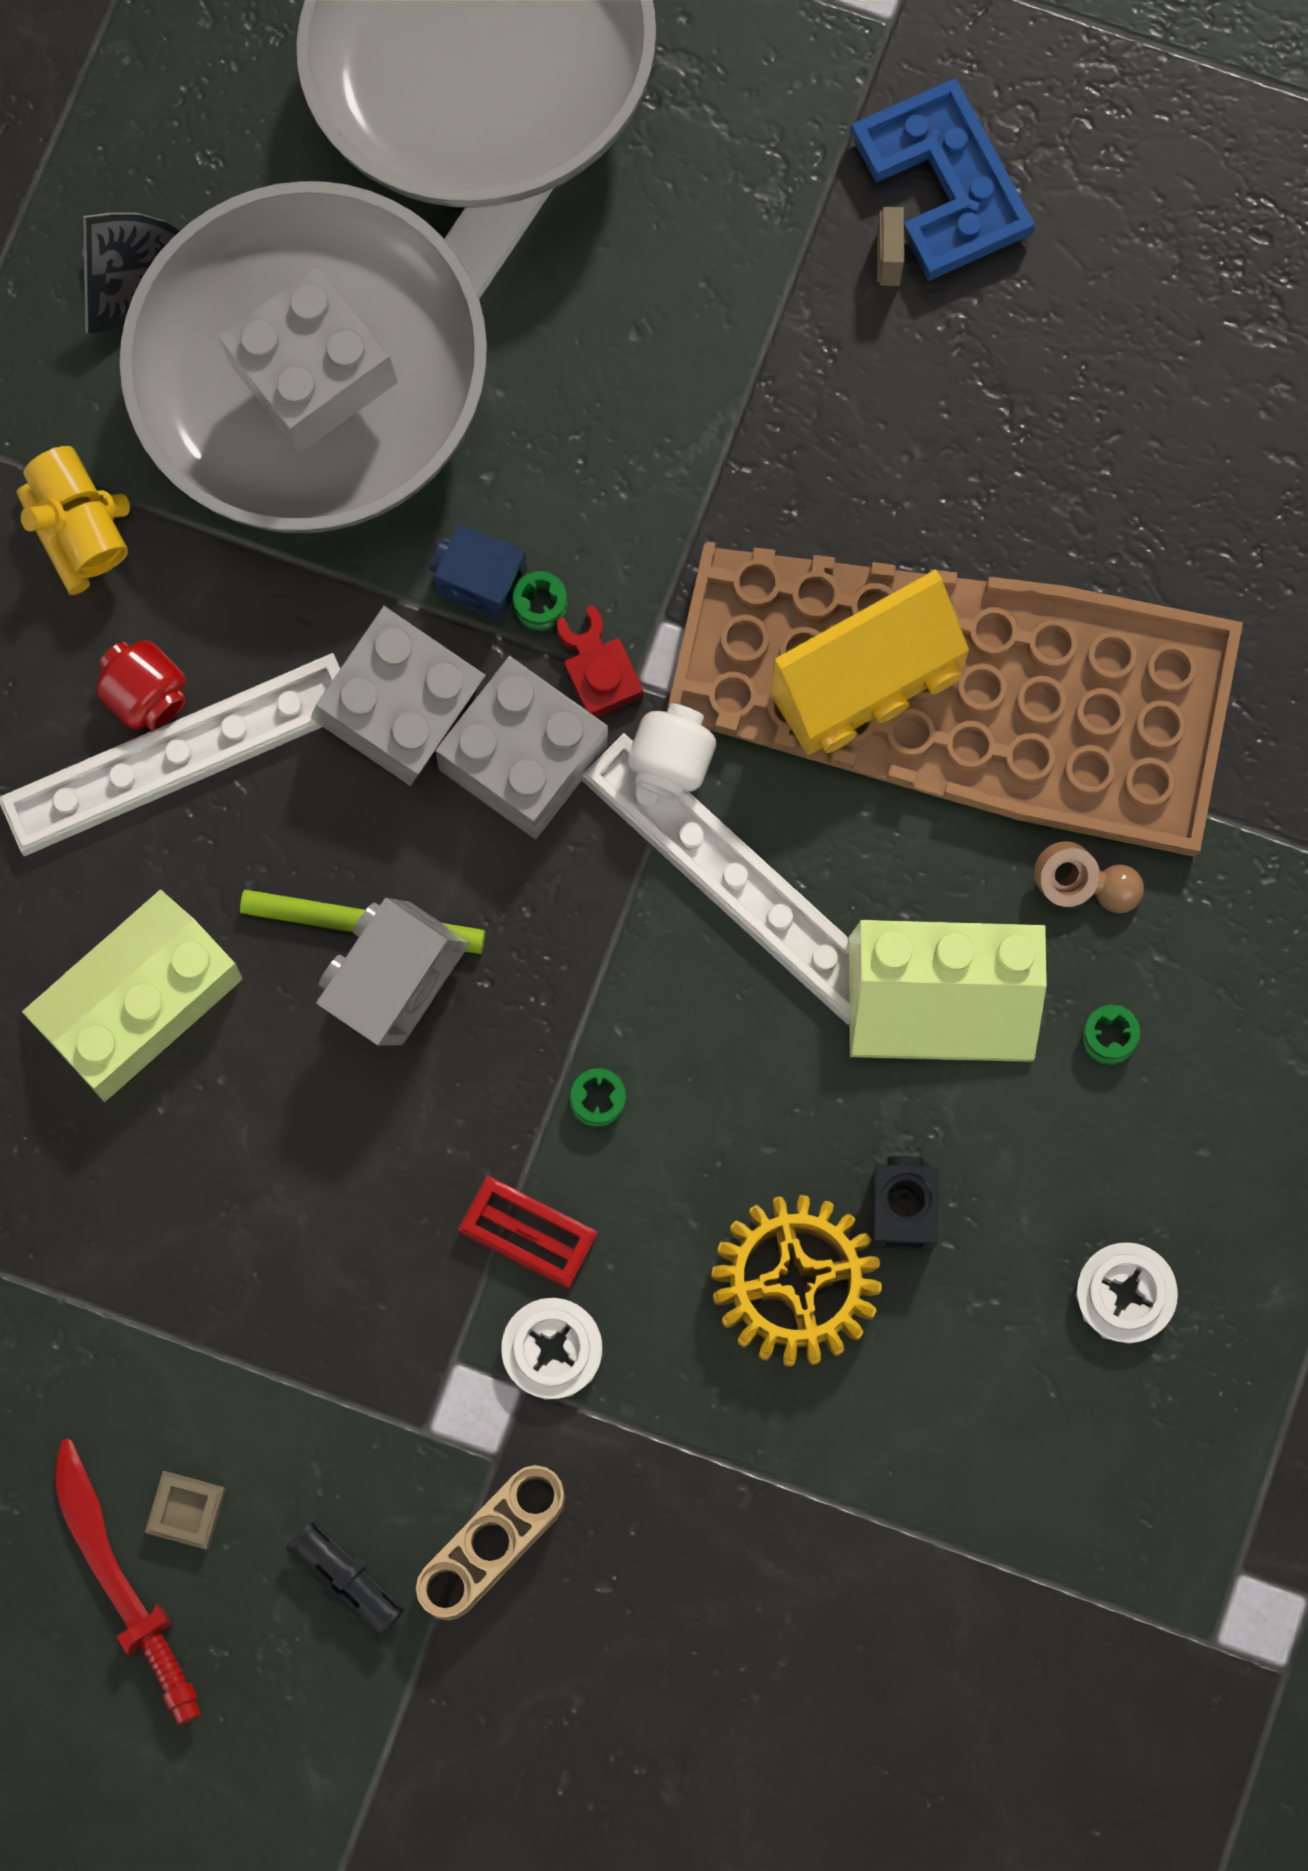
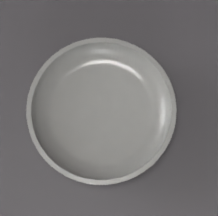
M305 0L297 34V66L301 87L317 124L342 156L369 179L405 197L430 204L450 207L496 206L521 201L565 183L588 168L613 145L630 123L647 87L655 53L656 20L653 0Z
M319 181L274 184L245 192L210 208L177 233L155 257L133 295L125 318L120 349L121 387L127 412L144 449L157 467L174 485L192 499L223 517L262 530L283 533L332 531L357 525L399 506L419 492L451 459L473 420L482 391L487 352L485 321L478 295L461 260L446 240L411 210L382 195L346 184ZM318 265L390 356L398 383L302 453H299L230 365L218 336Z

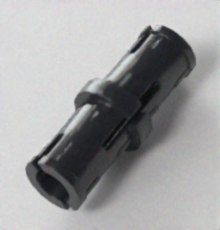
M315 1520L301 1530L287 1546L286 1550L326 1587L324 1594L332 1602L338 1599L373 1633L372 1635L375 1638L379 1639L405 1612L406 1609L365 1571L368 1565L359 1556L353 1559L330 1538V1535Z

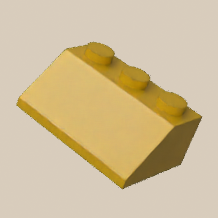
M933 570L775 658L770 695L807 756L822 747L826 753L843 747L857 736L855 729L874 718H876L879 724L887 722L909 707L908 699L927 688L931 694L939 693L962 677L960 670L965 666L969 648L943 580L937 570Z

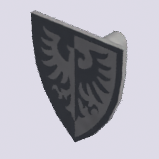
M104 213L83 216L84 247L82 254L84 258L85 332L95 333L124 327L133 295L143 275L155 257L180 230L163 220L140 213Z

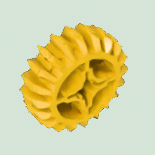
M800 1195L798 1198L796 1214H787L786 1202L783 1197L773 1199V1213L775 1217L768 1220L763 1209L758 1205L750 1208L749 1215L756 1228L751 1231L745 1224L735 1221L731 1225L730 1231L742 1244L739 1247L729 1242H720L717 1253L724 1259L733 1262V1265H719L712 1268L713 1279L719 1282L731 1283V1287L714 1292V1303L716 1305L734 1303L736 1308L723 1316L722 1323L724 1327H734L741 1321H744L748 1326L741 1332L738 1344L746 1347L751 1344L756 1335L761 1336L765 1341L761 1346L759 1357L765 1361L771 1357L775 1344L785 1346L783 1355L785 1366L794 1365L797 1347L806 1348L807 1359L811 1365L819 1364L821 1360V1352L818 1345L821 1342L826 1343L829 1351L834 1356L842 1354L844 1346L837 1333L841 1330L849 1338L856 1341L859 1340L863 1335V1330L851 1317L854 1314L863 1319H873L876 1313V1308L871 1303L860 1299V1296L879 1295L882 1288L881 1282L862 1277V1274L873 1272L880 1266L877 1256L859 1258L857 1253L864 1250L870 1244V1236L867 1233L859 1234L849 1241L845 1235L851 1230L855 1218L847 1214L842 1217L837 1226L832 1225L828 1220L832 1215L834 1205L829 1201H825L822 1204L818 1217L807 1215L810 1201L809 1197L805 1195ZM795 1232L810 1234L825 1241L836 1251L842 1261L832 1262V1259L816 1261L809 1258L803 1252ZM776 1236L779 1246V1265L773 1271L760 1275L759 1279L744 1282V1269L752 1253L763 1242ZM789 1252L791 1253L794 1267L797 1266L801 1276L811 1275L812 1278L816 1277L814 1284L808 1282L804 1290L806 1293L802 1301L804 1310L802 1309L799 1295H795V1290L792 1286H782L781 1283L777 1284L779 1277L784 1279L787 1277V1268L790 1263ZM848 1279V1293L843 1307L833 1318L817 1327L814 1316V1295L821 1289L833 1286L834 1282ZM761 1299L762 1302L777 1300L784 1303L790 1309L798 1330L782 1328L769 1322L757 1312L750 1301Z

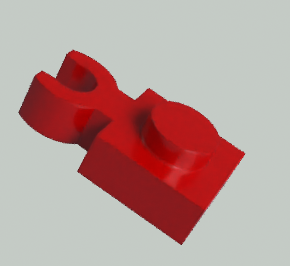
M591 605L586 608V617L591 625L588 632L581 635L572 633L563 617L557 620V633L561 644L566 649L577 653V656L564 661V668L582 708L597 718L644 698V690L620 638L606 644L602 643V617L599 611Z

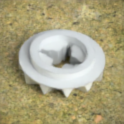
M1117 1243L1099 1250L1084 1265L1078 1280L1076 1298L1083 1315V1320L1090 1324L1102 1338L1132 1344L1154 1337L1168 1324L1177 1305L1178 1290L1170 1266L1158 1253L1140 1244ZM1135 1270L1139 1271L1135 1292L1143 1298V1302L1151 1305V1307L1149 1308L1144 1304L1139 1306L1130 1303L1124 1310L1119 1312L1118 1316H1115L1113 1313L1116 1309L1114 1304L1117 1295L1109 1290L1110 1286L1102 1283V1280L1109 1284L1114 1282L1121 1285L1128 1277L1130 1278L1134 1274Z
M559 1298L540 1299L521 1308L509 1321L502 1339L503 1363L507 1373L521 1390L545 1400L570 1397L593 1380L602 1358L601 1335L593 1318L579 1305ZM566 1327L570 1328L569 1332L565 1335L566 1341L564 1342L563 1349L569 1355L568 1358L574 1365L571 1367L566 1362L560 1363L553 1359L547 1366L543 1365L538 1372L534 1369L539 1364L538 1359L541 1355V1349L535 1344L536 1340L529 1334L534 1332L539 1337L543 1335L551 1340L558 1333L562 1334Z

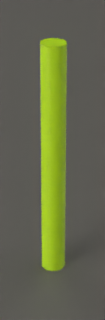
M246 889L243 891L240 904L241 914L353 932L358 920L365 911L364 909ZM442 923L470 942L465 952L482 954L485 930Z

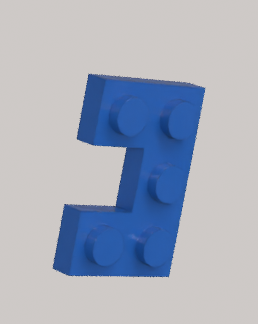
M956 78L851 124L850 135L876 183L929 160L950 200L946 204L904 222V237L928 281L1033 234L1035 223Z

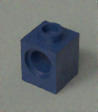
M459 523L451 541L446 538L440 541L430 564V571L435 573L434 579L437 595L503 623L513 602L514 588L527 572L526 552Z

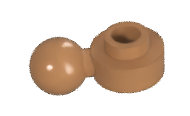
M1058 842L1047 847L1040 854L1035 864L1034 879L1037 887L1052 903L1059 906L1073 907L1080 905L1094 894L1098 902L1106 910L1113 913H1126L1137 907L1143 898L1144 884L1136 870L1126 865H1113L1104 871H1100L1094 857L1081 845L1074 842ZM1070 862L1072 864L1070 874L1063 879H1056V869L1061 864Z

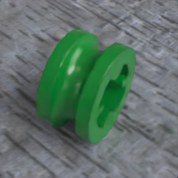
M536 571L526 574L518 581L513 592V607L516 618L523 626L533 631L543 632L556 627L557 620L565 617L567 610V594L564 584L558 577L549 572ZM537 589L548 590L550 602L555 606L551 610L544 606V613L542 614L531 612L530 601L525 597L530 592L536 597Z
M1106 1005L1099 1007L1091 1013L1083 1029L1082 1041L1085 1051L1093 1060L1101 1064L1115 1065L1124 1062L1132 1055L1140 1040L1141 1029L1137 1018L1130 1010L1119 1005ZM1115 1022H1118L1125 1028L1120 1038L1128 1039L1127 1044L1122 1047L1119 1043L1113 1042L1107 1048L1102 1046L1098 1042L1102 1031L1095 1030V1026L1101 1023L1109 1028Z
M602 1068L589 1069L580 1074L573 1083L569 1097L570 1108L575 1117L583 1124L593 1127L606 1126L615 1121L623 1110L626 1100L625 1086L621 1079L610 1070ZM591 1082H596V1088L599 1089L601 1083L607 1084L613 1091L608 1099L609 1105L612 1108L605 1113H600L598 1106L595 1108L594 1113L584 1108L583 1103L587 1097L584 1086Z

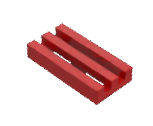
M488 1175L458 1229V1232L465 1237L568 1290L571 1288L579 1268L582 1267L590 1247L593 1246L598 1236L597 1231ZM494 1195L579 1239L575 1249L488 1205L490 1197ZM480 1216L568 1261L564 1270L477 1226L476 1224Z

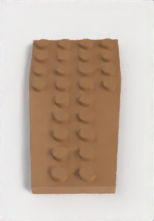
M706 542L704 544L668 708L670 703H674L698 711L704 715L701 725L714 732L1015 820L1193 857L1198 856L1201 850L1243 622L1068 586L989 577L988 581L957 578V572L937 570L943 580L969 648L965 666L960 670L962 677L939 693L931 694L927 688L908 699L909 707L887 722L879 724L876 718L861 725L855 729L857 736L843 747L830 753H826L822 747L807 756L770 695L775 658L926 574L895 570L896 565L872 562V567L834 563L835 557L813 555V560L778 556L775 555V550L754 547L753 553L716 548L715 542Z

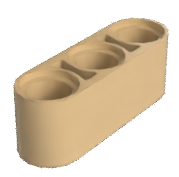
M533 1465L524 1467L515 1473L424 1567L416 1585L418 1601L424 1610L437 1619L447 1621L462 1617L474 1607L558 1519L565 1503L562 1482L554 1472L546 1467ZM529 1481H545L554 1490L553 1503L543 1513H528L518 1503L519 1491ZM485 1527H500L509 1536L508 1550L498 1560H483L475 1554L474 1539L477 1533ZM445 1572L457 1574L464 1583L463 1597L459 1603L449 1608L437 1607L432 1603L429 1596V1587L432 1580Z

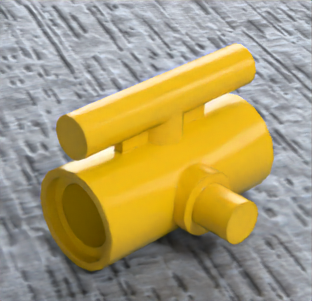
M60 446L50 449L26 465L23 473L28 483L16 491V495L24 508L21 512V523L25 530L36 531L70 595L79 594L90 586L88 578L111 570L128 555V548L113 520L114 518L128 515L130 509L129 500L123 493L110 495L105 490H96L79 456L71 446Z

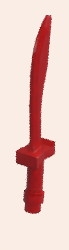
M66 1438L61 1441L56 1465L55 1480L59 1503L67 1525L89 1566L128 1627L127 1630L116 1637L125 1652L133 1658L137 1648H141L164 1692L162 1698L167 1710L173 1713L177 1725L193 1721L201 1716L196 1700H198L192 1683L188 1684L186 1682V1677L183 1675L182 1669L179 1668L178 1661H176L167 1641H165L163 1634H161L162 1631L173 1625L164 1608L157 1603L153 1612L148 1614L121 1571L110 1546L98 1497L73 1441Z

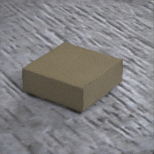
M883 207V211H880L877 227V282H879V286H900L904 265V207Z
M163 1471L145 1533L209 1550L226 1488Z

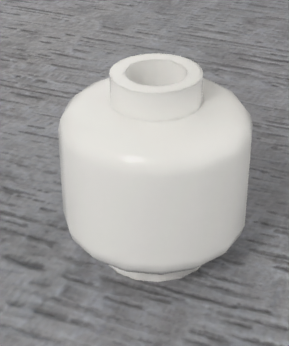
M670 703L667 712L651 711L644 715L627 757L629 767L637 774L635 783L652 792L675 799H680L683 791L689 792L699 788L703 783L716 748L714 735L701 725L704 715L696 710Z

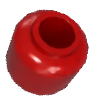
M124 641L119 642L111 647L98 663V667L102 672L96 682V694L124 725L133 730L148 727L153 731L165 726L181 711L186 703V697L183 695L186 688V676L151 641H139L130 646Z

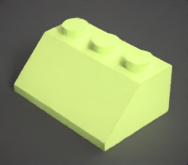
M160 889L26 1007L22 1013L94 1092L106 1102L241 982L243 978L235 962L197 921Z
M861 920L849 936L850 1057L1032 1062L1036 1054L1047 986L1045 925Z

